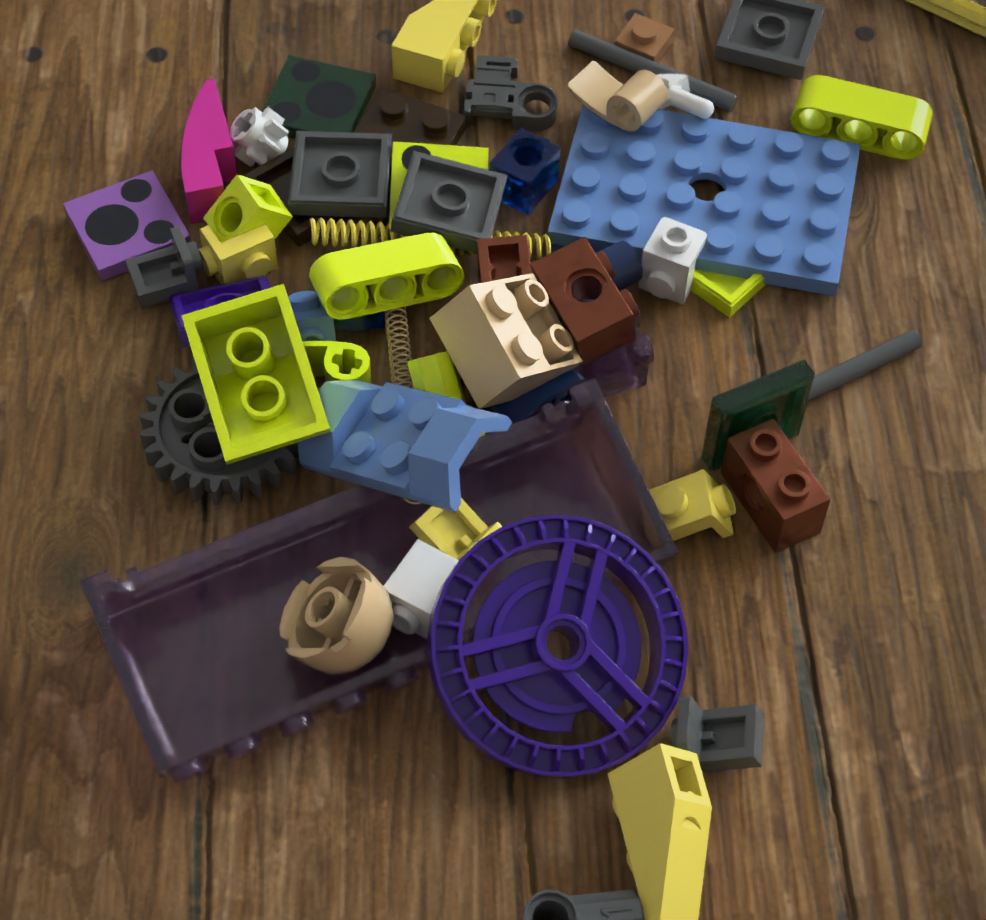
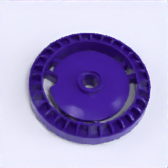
M551 514L529 517L502 526L481 539L454 565L441 585L431 611L427 635L428 667L435 693L447 717L465 740L486 757L511 770L536 777H575L596 773L622 763L644 748L663 728L677 704L685 681L688 659L687 629L679 599L666 574L650 554L631 538L606 524L579 516ZM546 549L559 550L556 561H543L524 566L498 583L488 594L478 612L474 624L472 642L463 645L464 620L470 601L484 577L493 568L507 559L526 552ZM573 553L590 558L589 567L572 563ZM605 567L620 578L630 590L644 615L649 633L650 661L648 676L643 690L635 684L640 667L642 648L639 626L635 614L624 595L611 581L603 576ZM549 632H559L568 640L570 651L566 660L556 659L548 651L546 639ZM473 656L478 675L477 678L469 679L464 658ZM484 689L494 704L507 716L535 730L555 733L571 732L572 723L576 715L587 711L594 713L610 731L591 742L572 746L548 745L530 740L510 730L495 718L479 699L476 691ZM627 699L634 707L622 719L615 710Z

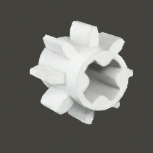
M256 107L253 110L247 109L241 112L235 118L230 128L232 144L236 147L234 155L251 167L255 162L263 165L284 153L288 146V137L286 135L289 132L282 126L285 119L269 107L263 112Z

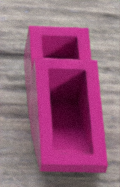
M215 79L205 80L197 94L186 121L182 141L181 171L191 225L205 222L203 217L224 191L223 181L233 180L237 175L233 144Z

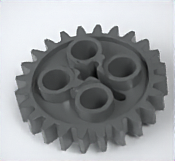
M194 358L191 359V372L186 373L177 367L172 369L175 381L173 384L162 380L157 382L159 396L146 397L149 412L140 414L143 430L139 433L149 467L155 466L160 482L168 479L171 480L174 493L178 494L189 486L192 501L197 502L205 492H211L214 505H219L224 493H231L236 504H241L244 490L250 489L257 498L263 497L262 483L267 481L272 486L280 488L282 486L280 470L289 474L297 472L295 458H299L298 442L228 465L226 464ZM213 454L218 455V456L212 457V458H205V457H207L208 455H213Z

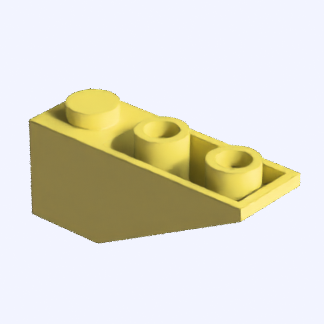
M433 0L410 14L391 45L393 79L444 93L452 76L458 77L465 61V52L469 46L474 47L477 44L482 21L485 16H492L497 0Z
M660 743L607 773L613 793V808L621 824L627 848V863L634 875L642 906L643 920H698L712 806L697 753Z

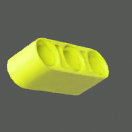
M814 75L806 78L801 85L791 115V124L800 134L861 144L860 150L896 159L910 160L920 156L924 150L933 111L928 103L913 96L824 75Z
M435 232L331 252L318 258L311 266L309 272L310 281L326 313L331 318L337 320L351 319L443 299L455 293L463 284L465 277L464 271L447 241L442 235Z

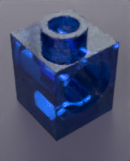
M519 128L489 163L490 171L508 175L501 202L529 215L559 180L561 147L551 143L544 137Z

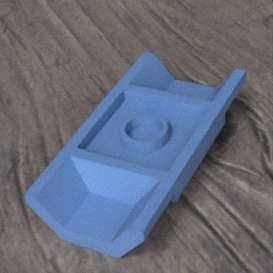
M359 380L325 381L319 389V395L331 432L298 442L299 463L304 469L456 512L461 505L459 475L461 465L482 433L507 431L513 422L506 415L468 407L461 399L386 382L384 386Z

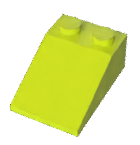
M284 284L181 315L227 465L331 432Z

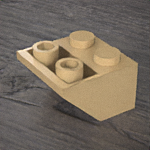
M534 273L469 285L429 318L479 409L511 401L577 367L583 362L574 347L571 334L563 327L549 302L547 291L537 281Z

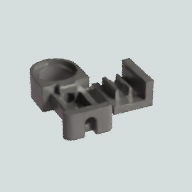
M477 55L475 79H470L466 83L464 115L467 116V126L470 127L471 116L512 119V130H546L554 124L557 118V95L553 89L544 84L510 81L511 77H517L518 58ZM539 100L546 103L549 109L543 114L535 115L527 112L524 106L530 101Z

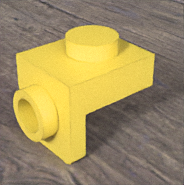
M266 224L220 243L209 225L199 229L202 248L198 250L203 270L208 277L215 275L220 284L265 276L267 273L278 269L275 238Z
M704 469L646 491L653 534L663 545L710 527L722 538L734 534L730 516L736 513V507L732 494L725 484L719 485Z
M462 498L461 505L456 512L430 506L409 526L421 541L457 560H460L478 541L502 527L498 521L488 527Z

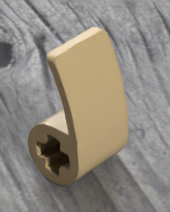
M591 61L568 83L569 93L579 102L607 122L629 132L637 131L668 98L664 82L653 72L648 70L637 71L623 85L596 61Z

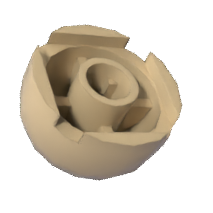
M338 557L327 560L316 568L323 573L311 584L302 580L296 586L284 607L279 626L280 637L288 641L289 648H285L290 656L308 667L328 674L354 672L373 660L381 652L389 637L394 617L388 591L380 581L356 560Z

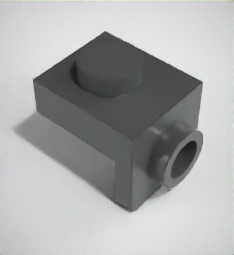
M180 226L170 228L173 246L125 260L128 274L141 308L169 301V297H172L171 295L198 290L196 271L203 270L201 256L195 241L186 243Z
M691 696L679 698L678 718H674L671 723L672 744L675 748L697 753L702 772L762 767L764 713L757 704L702 710Z

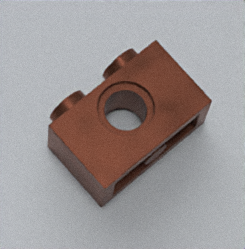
M586 237L530 263L532 273H534L537 281L547 291L549 302L560 322L571 334L574 347L583 361L581 363L582 367L637 339L634 319L639 317L637 305L627 289L619 292L612 280L615 278V273L608 257L602 250L595 253ZM587 296L597 297V299L591 302L579 301Z
M771 419L728 438L721 475L774 553H778L820 534L831 499L776 421Z

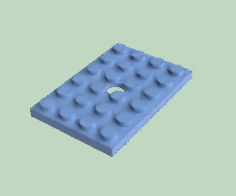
M582 105L547 235L550 238L551 245L555 243L562 246H567L586 237L595 253L623 240L633 247L640 261H642L643 249L660 219L667 217L707 233L706 243L696 259V270L746 279L755 273L765 277L764 284L836 296L861 144L713 118L703 119L695 115L658 109L637 131L629 132L607 122ZM708 179L719 183L724 191L718 193L713 201H705L695 197V191L690 184L697 180Z

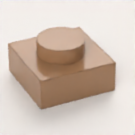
M635 13L615 39L614 45L659 63L674 42L675 29Z

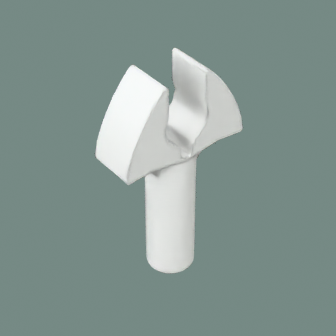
M658 75L664 82L668 92L667 101L659 109L662 110L671 105L703 119H707L713 114L714 105L711 101L690 93L687 75Z

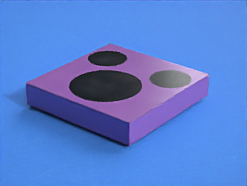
M153 170L63 203L65 214L101 282L128 272L126 259L173 246L170 228L180 226L186 243L191 242L190 234Z

